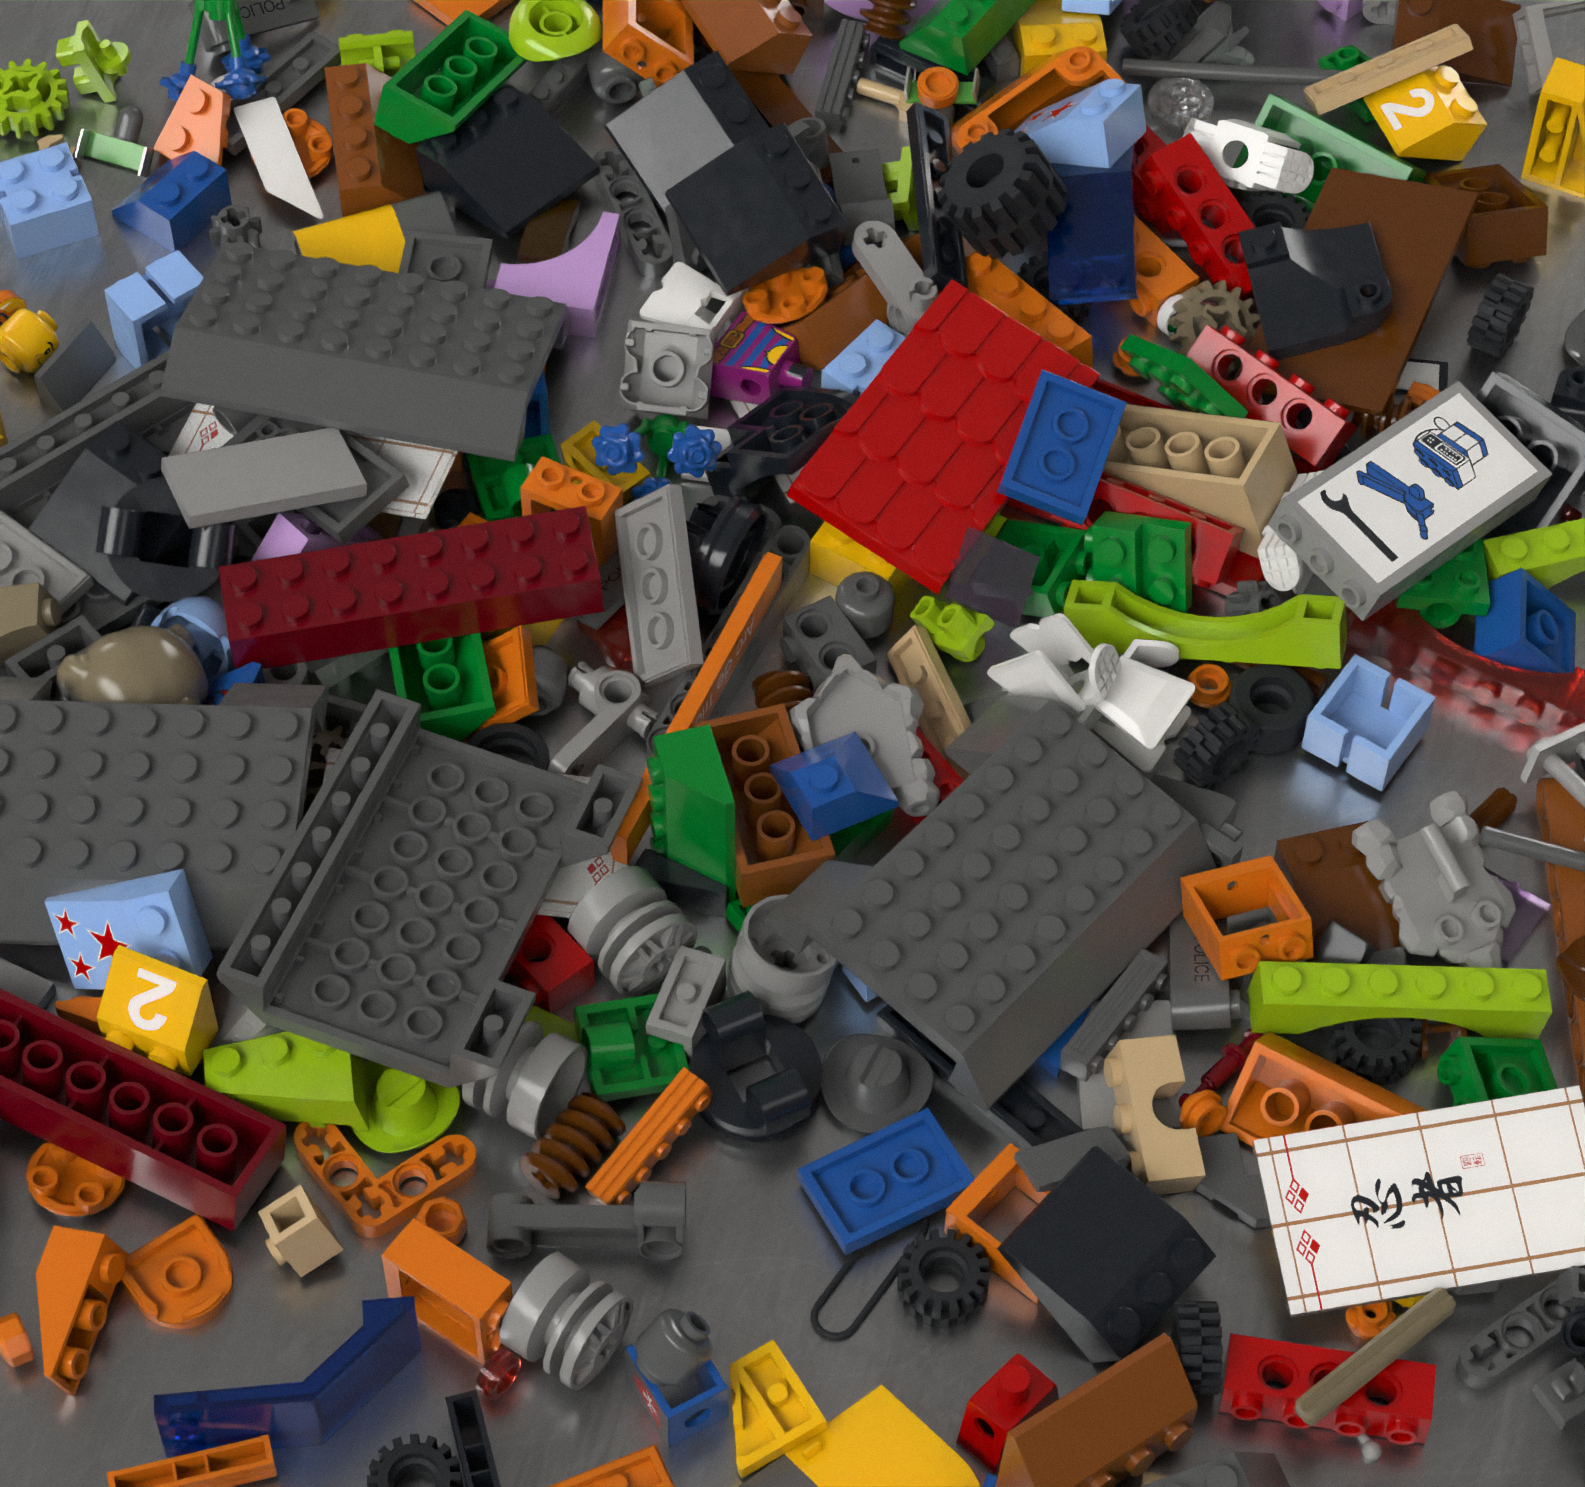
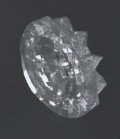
M1167 77L1158 81L1150 89L1147 107L1151 109L1152 119H1161L1165 128L1175 124L1182 131L1191 118L1201 121L1210 119L1214 106V97L1210 89L1197 79ZM1188 98L1187 106L1183 105L1179 109L1173 108L1174 104L1178 105L1181 101L1184 102Z

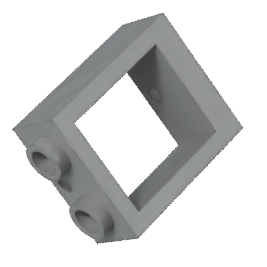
M1555 0L1525 6L1512 14L1529 95L1541 92L1554 63L1544 18L1585 11V0Z

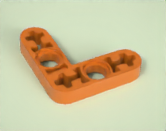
M301 1122L294 1132V1145L299 1160L352 1229L360 1236L366 1238H377L390 1232L418 1214L426 1201L446 1196L468 1182L477 1170L476 1148L471 1140L459 1134L447 1135L437 1140L381 1177L376 1178L335 1124H326V1128L316 1126L313 1128L308 1122ZM315 1135L319 1140L325 1138L326 1149L330 1154L326 1160H324V1155L317 1145H309V1137ZM451 1153L457 1158L463 1156L464 1163L460 1166H457L454 1162L447 1163L446 1156ZM429 1165L433 1166L435 1173L439 1171L440 1180L437 1181L435 1179V1175ZM340 1168H351L358 1173L355 1182L343 1187L333 1184L330 1178ZM409 1177H420L428 1184L422 1193L414 1196L404 1194L400 1191L399 1187ZM363 1193L365 1201L371 1209H380L381 1216L379 1218L373 1219L370 1215H363L362 1204L358 1199Z

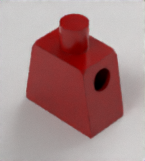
M1015 1354L968 1401L956 1444L990 1474L996 1476L999 1472L1008 1431L1059 1400L1056 1384L1023 1355ZM992 1429L994 1437L986 1434L984 1430Z

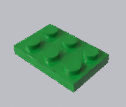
M1132 334L1119 347L1131 358L1128 365L1143 378L1149 380L1152 377L1160 384L1157 392L1173 405L1178 406L1181 403L1186 409L1194 413L1201 412L1203 414L1245 418L1248 414V411L1191 358Z

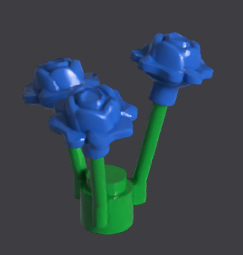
M194 0L195 12L185 61H181L178 73L160 79L159 84L168 88V98L177 102L190 75L195 76L197 64L194 63L204 11L209 12L210 20H226L231 48L229 55L221 59L225 70L230 72L224 76L221 82L215 83V87L225 89L226 93L231 96V99L237 98L241 100L249 99L251 95L256 96L257 85L267 80L266 76H258L256 74L263 73V63L271 60V56L268 54L267 48H258L251 45L249 35L244 32L238 0Z
M661 414L653 420L644 418L641 426L631 433L626 423H621L615 427L603 425L599 430L600 436L592 440V445L596 450L595 462L601 467L607 466V471L610 475H616L621 472L632 474L637 469L636 463L641 462L645 458V454L640 447V441L645 434L647 435V444L650 450L659 455L657 474L655 478L648 477L642 485L632 488L631 495L634 498L632 502L661 487L672 484L666 478L669 460L675 462L674 469L676 473H689L695 478H700L704 474V469L707 471L716 469V457L722 450L720 442L714 441L715 433L713 430L699 429L693 424L690 425L688 421L681 422L676 416L671 414Z

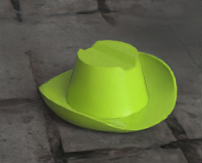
M521 0L513 10L509 23L511 46L518 55L534 62L560 61L562 58L573 56L589 49L603 37V25L600 17L594 8L584 0Z
M371 1060L364 1063L370 1131H356L352 1125L351 1127L356 1136L365 1145L383 1153L410 1151L432 1143L449 1128L460 1105V1093L457 1086L448 1088Z

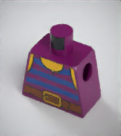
M742 311L714 345L710 396L759 405L786 385L810 387L814 371L813 368L800 364L798 340L794 335L772 324L753 320L746 312Z

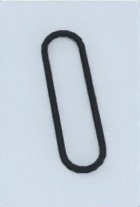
M928 1216L921 1219L922 1227L917 1236L922 1233L925 1238L929 1230ZM866 1246L854 1251L815 1302L811 1310V1323L814 1330L820 1336L829 1340H842L850 1337L897 1276L900 1259L851 1326L841 1332H830L820 1325L818 1313Z

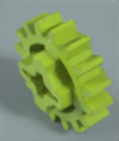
M26 59L23 66H17L13 60L9 61V69L3 70L0 68V135L5 136L10 130H13L17 138H22L24 131H30L36 137L39 136L38 128L40 127L53 130L52 120H64V109L70 108L66 79H61L60 71L57 68L48 71L47 62L44 61L38 64L37 67L32 66L31 59Z

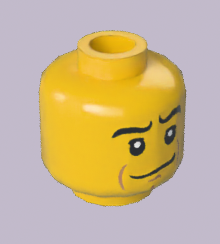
M19 309L14 312L0 326V361L15 373H20L21 371L34 373L38 371L59 348V340L55 334V331L58 329L56 322L42 310H39L37 313L28 309Z

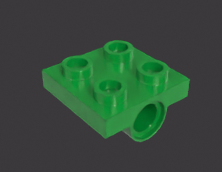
M551 433L524 439L515 461L465 453L466 464L483 517L488 522L522 516L520 487L542 456L561 464Z
M1483 537L1395 598L1396 608L1419 610L1421 622L1427 627L1435 629L1452 626L1458 621L1461 614L1486 616L1490 607V596Z
M658 994L575 1006L573 1019L579 1043L585 1046L588 1052L586 1072L591 1093L603 1101L661 1093L683 1067L689 1070L683 1045L646 1034V1022Z

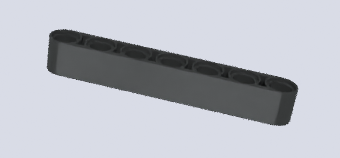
M785 525L773 532L702 647L703 662H705L764 554L770 552L781 556L782 584L707 720L723 717L809 575L810 535L799 526ZM703 665L687 671L654 724L646 740L647 758L652 757L654 754L653 736L666 733Z

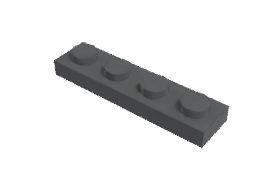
M312 30L260 75L266 76L267 80L257 85L256 96L251 95L249 99H232L230 103V116L226 122L229 132L228 149L224 150L236 156L247 146L234 113V107L275 97L283 115L325 78L324 67L339 66L341 64L339 46Z

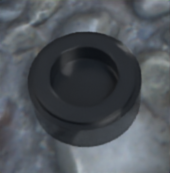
M454 488L446 490L434 502L435 521L441 529L457 527L470 512L479 516L477 498L465 489Z

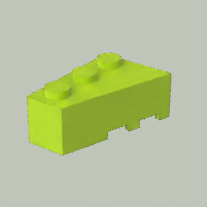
M288 1031L203 1050L205 1086L281 1123L283 1121L308 1122L313 1128H315L314 1126L326 1128V1124L352 1125L356 1131H370L364 1060L362 1057Z

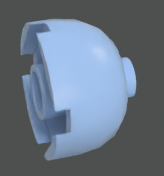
M202 596L185 597L167 606L151 624V626L166 629L177 623L190 631L195 641L193 650L200 659L209 685H211L214 678L234 669L224 605L220 602Z

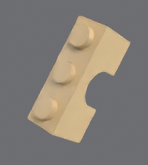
M1176 1034L1119 1040L1104 1061V1077L1107 1086L1114 1089L1117 1104L1113 1110L1114 1126L1118 1134H1123L1125 1147L1130 1155V1162L1126 1169L1157 1195L1193 1191L1206 1176L1196 1128H1169L1157 1119L1152 1107L1153 1100L1173 1098L1185 1082Z

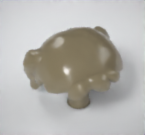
M177 623L166 629L140 625L108 633L93 642L83 654H70L66 656L57 670V685L60 692L59 701L202 705L201 702L208 698L210 689L200 659L193 650L194 638L188 629Z

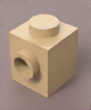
M301 1184L258 1211L270 1236L265 1240V1243L272 1256L280 1266L288 1262L300 1277H303L344 1250L327 1216Z

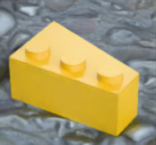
M1556 57L1540 93L1521 179L1585 199V66Z

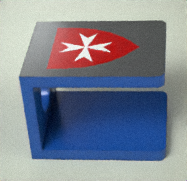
M631 1344L624 1348L626 1377L668 1448L729 1417L728 1387L711 1359L695 1375L704 1392L671 1409L658 1386L649 1381L639 1370L636 1363L637 1352L634 1346ZM702 1409H706L701 1415H699L695 1419L687 1421V1419L694 1413Z

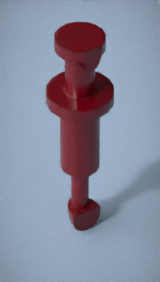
M1249 1028L1244 1034L1243 1042L1239 1045L1234 1043L1226 1044L1221 1050L1222 1058L1201 1077V1085L1191 1094L1183 1093L1178 1101L1180 1108L1190 1095L1203 1090L1216 1091L1236 1071L1241 1073L1254 1042L1262 1037L1263 1034L1252 1033L1251 1028Z

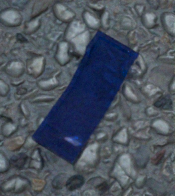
M1137 141L1110 168L1051 163L1066 185L1067 195L1063 199L1067 204L1064 213L1056 216L1057 225L1052 231H1047L1050 302L1053 305L1138 299L1133 193L1135 164H1138Z
M415 1297L362 1300L363 1326L303 1382L154 1395V1416L166 1458L248 1440L269 1434L272 1449L323 1445L422 1352Z

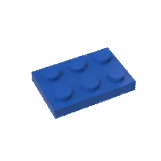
M1042 369L997 492L1082 525L1088 514L1127 402Z
M925 1108L797 1169L798 1181L845 1255L950 1206L975 1180L929 1108Z

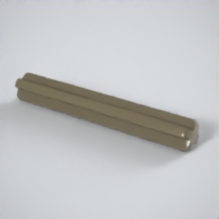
M1440 1287L1432 1290L1296 1400L1294 1407L1296 1414L1307 1425L1317 1424L1452 1315L1456 1306L1454 1298L1444 1288Z

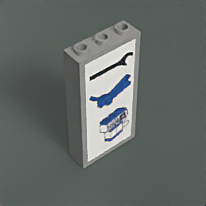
M1457 381L1284 497L1268 525L1308 565L1314 574L1318 575L1342 601H1345V606L1350 608L1364 621L1534 501L1552 476V473Z

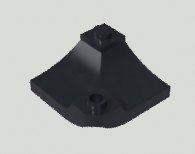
M1280 221L1238 232L1268 352L1276 360L1358 339L1377 329L1392 313L1394 309L1392 292L1387 274L1385 275L1370 222L1333 229L1304 230L1282 227Z
M784 386L727 427L732 444L721 451L716 457L717 467L715 470L707 471L704 469L714 496L722 495L732 498L735 494L740 493L746 496L747 499H750L759 493V488L771 480L773 475H792L808 463L859 397L836 389Z

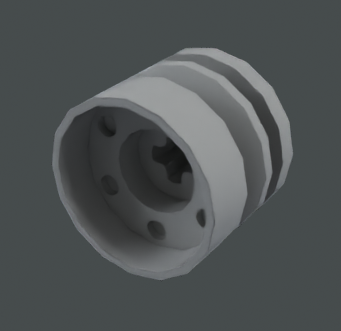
M639 866L622 868L593 886L578 902L570 916L567 928L573 940L594 961L598 962L601 973L605 977L610 978L613 987L620 994L626 996L642 994L662 983L668 974L677 950L680 949L679 946L683 945L693 949L698 935L696 926L691 919L682 914L681 908L676 903L667 900L665 890L646 869Z
M784 894L766 897L753 905L748 912L738 935L737 945L732 952V958L727 966L726 985L731 997L749 990L757 1000L762 1014L777 1016L794 1024L800 1023L816 1013L824 999L826 989L830 984V977L835 971L838 960L814 940L799 954L763 923L765 917L788 896Z
M525 1020L498 1075L463 1084L462 1098L465 1104L475 1109L483 1108L486 1114L491 1117H500L507 1111L506 1120L511 1127L537 1140L538 1138H543L544 1131L550 1124H556L557 1115L562 1110L568 1109V1102L577 1095L587 1067L588 1052L585 1046L559 1033H550L543 1039L544 1031L541 1025L535 1021L526 1022Z
M555 1252L548 1255L535 1266L512 1298L502 1320L499 1332L500 1343L531 1362L544 1357V1371L554 1377L560 1375V1382L577 1391L585 1387L599 1374L617 1349L631 1320L634 1309L633 1299L618 1290L613 1292L612 1286L601 1279L590 1284V1272L563 1254Z

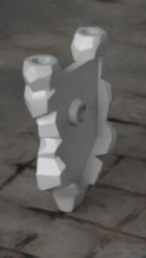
M843 654L837 657L830 677L817 688L813 698H807L788 710V717L798 746L803 751H807L856 731L893 793L895 792L899 805L908 815L915 817L928 816L937 807L940 790L932 782L936 773L929 759L922 758L923 745L921 739L916 736V728L920 725L918 720L924 707L917 688L896 683L888 686V683L880 676L864 670L852 655Z
M1452 790L1437 797L1429 804L1430 817L1433 823L1425 826L1419 832L1397 840L1389 826L1381 819L1368 821L1352 832L1351 844L1366 855V868L1376 879L1382 880L1378 889L1386 903L1392 904L1393 917L1400 923L1399 943L1405 951L1410 954L1432 957L1436 954L1449 964L1457 963L1461 967L1501 968L1500 948L1502 947L1504 934L1502 928L1509 926L1516 913V907L1512 892L1499 882L1498 877L1489 875L1484 869L1487 860L1478 845L1480 831L1477 823L1469 817L1468 803L1465 796Z

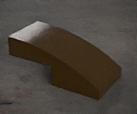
M564 198L548 211L527 222L520 243L517 261L536 263L567 253L569 249V234L579 217L580 201Z

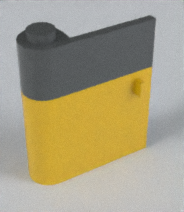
M435 191L292 231V241L296 255L311 258L328 257L335 259L339 263L355 266L372 265L383 271L399 273L407 231L457 235L452 223L456 221V213L451 198H443L440 191Z
M881 1384L829 1421L826 1430L786 1452L739 1487H980V1484L968 1464Z

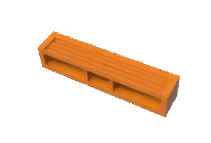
M683 1067L585 1186L589 1194L602 1205H627L631 1200L633 1190L640 1184V1181H647L652 1173L651 1168L658 1160H663L669 1154L674 1140L688 1131L691 1126V1120L697 1112H702L709 1105L712 1095L709 1086Z
M269 1434L106 1472L109 1487H234L277 1476Z

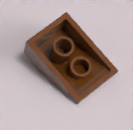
M1397 0L1391 51L1452 24H1457L1470 37L1474 50L1436 66L1445 65L1452 67L1458 73L1461 82L1511 87L1517 45V35L1512 14L1520 10L1521 5L1504 0Z
M1494 164L1425 174L1421 183L1479 193V201L1455 253V256L1466 266L1486 268L1492 262L1506 260L1514 263H1523L1529 261L1531 257L1546 255L1548 206L1503 166Z
M1368 821L1277 840L1274 860L1311 917L1313 947L1330 920L1369 943L1375 952L1402 946L1399 943L1400 927L1398 921L1393 917L1392 904L1386 903L1378 889L1382 880H1378L1366 868V855L1351 844L1352 832ZM1404 949V953H1405V957H1406V961H1407V965H1408V960H1407L1406 952H1405V949Z

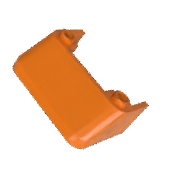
M1080 46L1054 53L950 126L953 157H958L963 153L962 148L968 143L972 142L974 144L980 141L981 135L991 131L994 135H997L1001 129H1012L1015 131L1033 113L1069 97L1084 85L1089 84L1092 87L1108 79H1123L1092 48Z

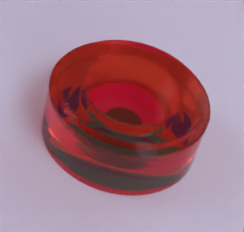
M506 1347L498 1349L479 1372L475 1382V1390L477 1389L480 1394L490 1401L501 1398L518 1377L522 1366L521 1358Z

